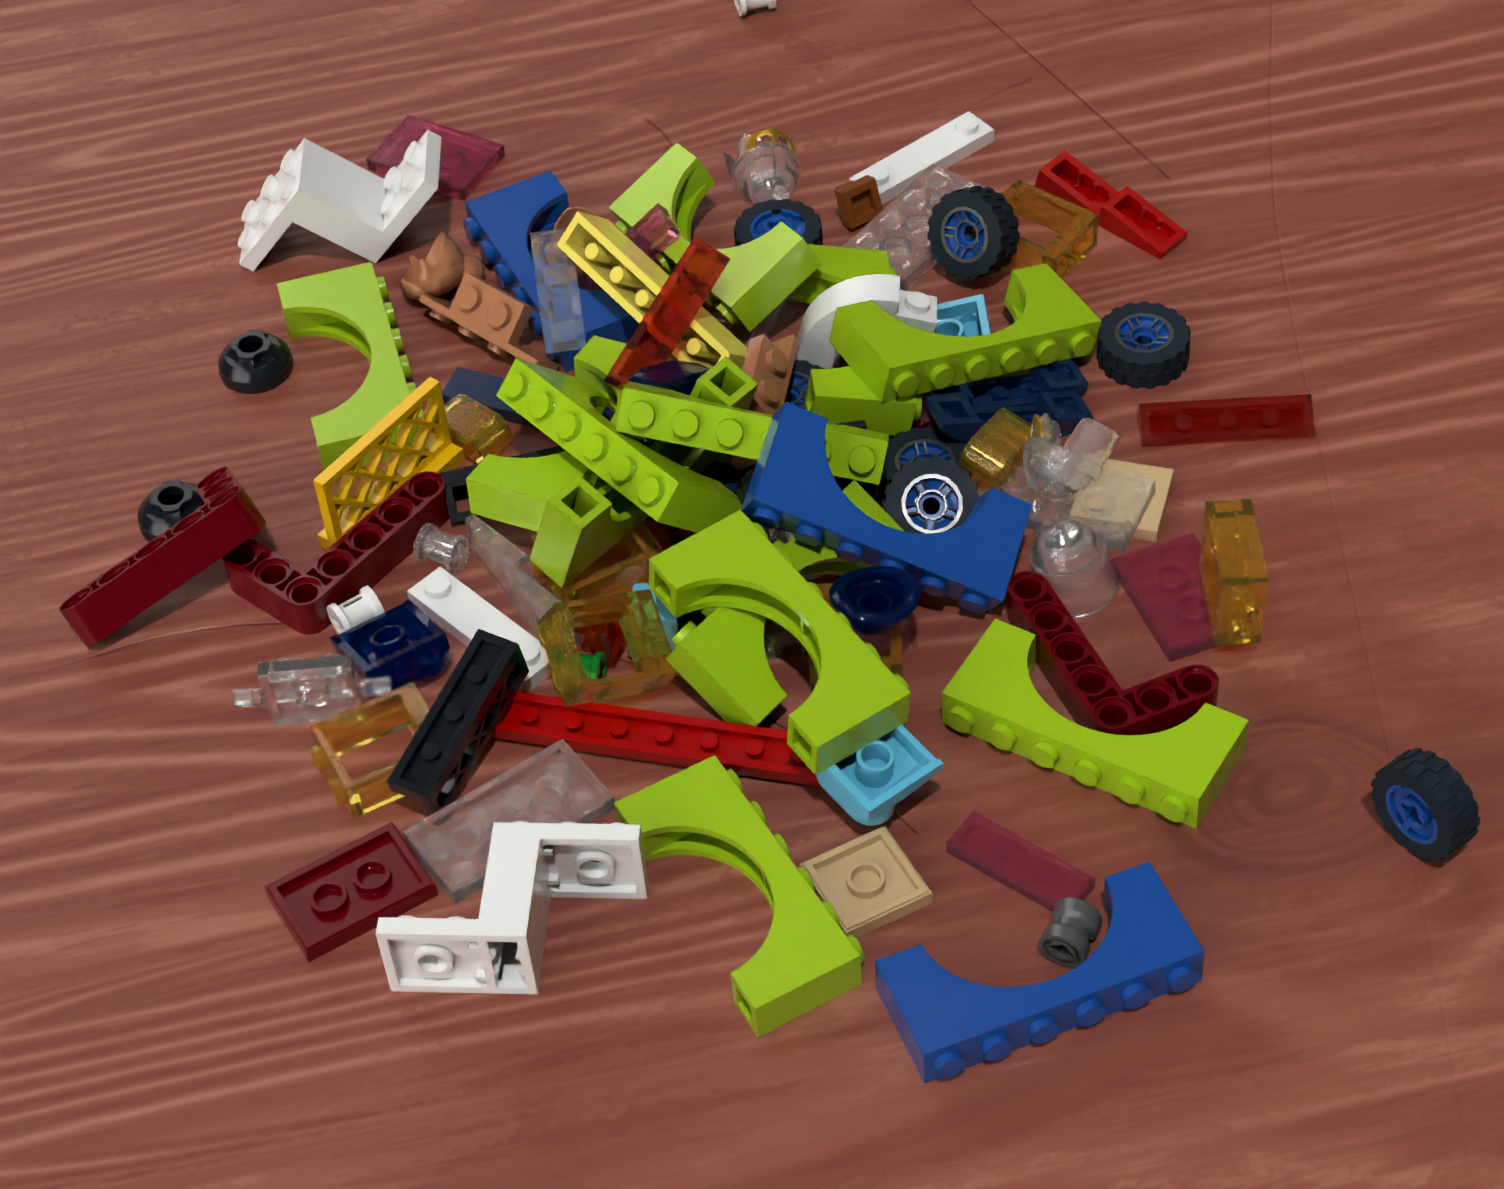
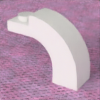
M890 274L863 275L837 283L821 293L804 314L797 336L799 344L796 360H806L810 364H817L825 369L837 368L840 354L829 342L836 307L873 300L883 310L900 321L934 333L937 324V297L917 291L900 290V276Z

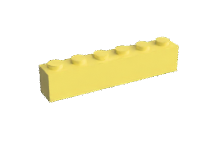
M577 211L557 243V246L697 378L701 377L724 357L730 359L741 370L743 369L748 348L608 219Z

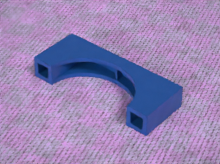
M552 171L465 202L467 219L463 220V226L467 237L471 242L476 241L478 243L479 251L485 264H492L494 266L495 275L502 288L508 287L510 295L534 307L528 320V325L534 335H541L549 358L551 360L556 358L565 372L575 369L574 357L594 335L634 346L654 339L605 290H587L565 285L546 275L534 263L533 257L537 248L552 233L558 218L569 208L567 192Z
M785 402L773 414L741 509L743 513L752 516L754 522L766 528L775 529L779 527L794 533V537L804 544L812 546L821 544L836 550V555L843 560L854 563L862 561L877 567V571L885 577L891 579L904 578L919 584L918 588L929 595H945L958 600L962 608L971 612H988L1004 601L1032 504L991 488L975 500L974 506L965 521L953 529L932 534H918L888 527L872 519L857 508L835 481L825 451L827 418L789 402Z
M1150 861L1105 877L1103 907L1110 922L1105 938L1095 952L1083 963L1052 980L1019 987H995L974 983L942 968L931 958L922 944L875 960L876 990L924 1084L939 1078H952L968 1067L987 1060H1000L1011 1051L1033 1043H1046L1062 1032L1078 1026L1087 1027L1094 1025L1105 1016L1127 1008H1140L1151 999L1172 991L1183 992L1197 982L1202 981L1205 951Z

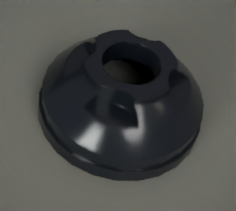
M249 330L247 333L235 337L222 350L219 355L218 368L222 382L229 389L243 394H258L272 390L286 381L292 373L294 362L288 345L281 338L264 333L263 331ZM262 345L255 352L245 353L241 351V349L249 346Z
M178 480L167 481L144 498L139 506L137 516L140 532L148 542L205 504L196 490V484L180 482ZM177 494L184 496L180 502L174 505L161 504V501L169 496Z

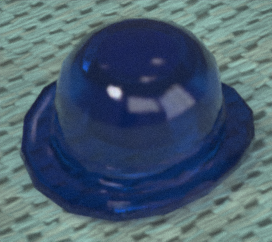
M872 566L848 572L835 580L828 591L831 605L837 612H841L846 616L852 629L864 636L871 637L883 636L894 631L900 626L902 620L906 619L917 608L922 595L919 581L908 571L893 566Z

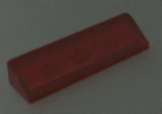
M694 236L604 381L622 390L628 381L652 386L730 261V258Z
M1312 394L1141 403L1137 408L1141 447L1315 437Z

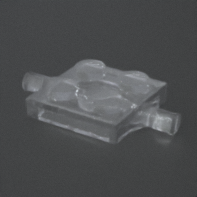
M329 653L318 658L293 659L282 657L271 662H259L258 681L260 687L233 689L232 693L235 709L239 707L262 706L271 713L274 723L277 725L366 717L365 697L391 696L392 680L391 676L363 679V676L357 673L351 655Z

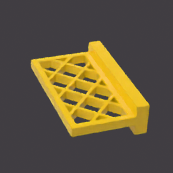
M429 377L313 480L325 526L317 534L320 547L326 550L415 474L424 471L440 473L453 470L465 461L463 448L451 442L440 381ZM428 400L422 418L418 417L423 403ZM400 425L394 442L389 443L394 429ZM419 425L411 446L407 445L414 426ZM372 450L365 468L361 469L360 467L365 455ZM386 450L390 451L383 470L378 471ZM342 476L336 494L332 495L330 486ZM361 477L354 497H349L356 478Z

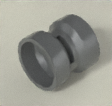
M1066 897L1057 902L1051 914L1053 924L1048 925L1044 929L1039 939L1038 947L1041 953L1053 963L1066 968H1076L1087 959L1090 952L1089 941L1094 940L1098 935L1103 918L1100 912L1086 901Z

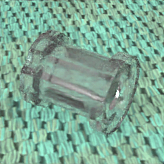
M426 523L417 534L413 545L414 557L420 560L427 561L430 559L445 565L447 571L458 573L465 567L470 557L472 544L468 536L463 534L453 536L440 531V528L432 523Z

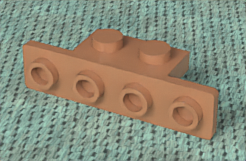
M467 272L464 274L452 303L443 298L421 294L419 302L431 308L429 315L448 324H452V321L460 325L458 331L467 337L479 341L481 338L489 341L487 348L505 357H510L512 354L521 360L557 371L558 363L519 342L534 307L477 275Z
M765 334L750 339L742 369L758 383L749 407L750 411L773 415L784 404L799 340L794 334L771 342ZM733 455L731 464L736 470L756 465L758 460Z

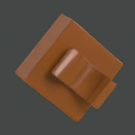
M866 175L855 181L846 182L834 190L844 227L852 230L884 214L874 177Z

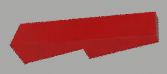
M1065 150L1039 169L1034 186L1035 192L1160 260L1181 244L1188 235L1187 231L1129 186L1118 192Z

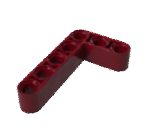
M225 466L213 471L198 483L196 490L205 503L203 506L81 588L62 603L59 611L86 646L98 643L254 536L264 527L266 520L229 467Z
M433 471L415 474L305 569L300 568L259 542L249 538L222 557L232 591L304 635L320 633L332 624L327 614L326 608L332 603L339 605L358 595L359 590L366 585L372 589L449 520L446 504L447 490L444 478L439 473Z
M1035 571L1018 572L1010 578L1007 586L1008 621L1013 626L1036 634V664L1076 724L1109 734L1145 735L1176 727L1195 715L1205 702L1217 707L1219 678L1215 671L1205 665H1189L1122 690L1047 579Z

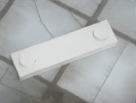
M968 111L850 177V181H855L866 175L874 177L883 205L994 142V129Z
M442 567L437 568L407 590L409 603L467 647L478 628L518 643L529 669V673L520 686L525 692L528 693L552 674L556 654L554 651Z

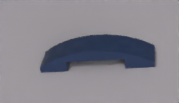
M1073 358L1034 367L1031 370V374L982 379L926 392V395H965L973 408L1035 405L1040 392L1077 391L1080 395L1087 391L1089 383Z
M1077 391L1040 392L1035 405L973 408L965 395L927 396L925 400L926 407L943 433L956 440L984 447H1019L1043 443V432L1042 437L1037 436L1036 425L1033 428L1031 440L1029 439L1031 424L1035 414L1047 425L1051 440L1077 432L1091 425L1094 420L1093 415Z

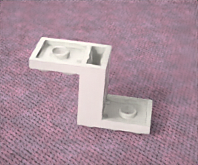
M427 130L418 142H411L404 154L403 161L398 167H391L384 179L304 138L295 151L290 149L285 154L278 173L275 176L269 175L257 200H250L245 206L241 216V220L245 222L238 241V247L241 248L239 265L254 271L292 222L376 263L438 189L441 136Z
M569 821L562 823L493 822L478 919H466L459 916L448 918H416L409 915L397 918L378 917L376 938L391 991L538 994L551 897L648 898L649 880L640 824H625L621 822L579 824Z

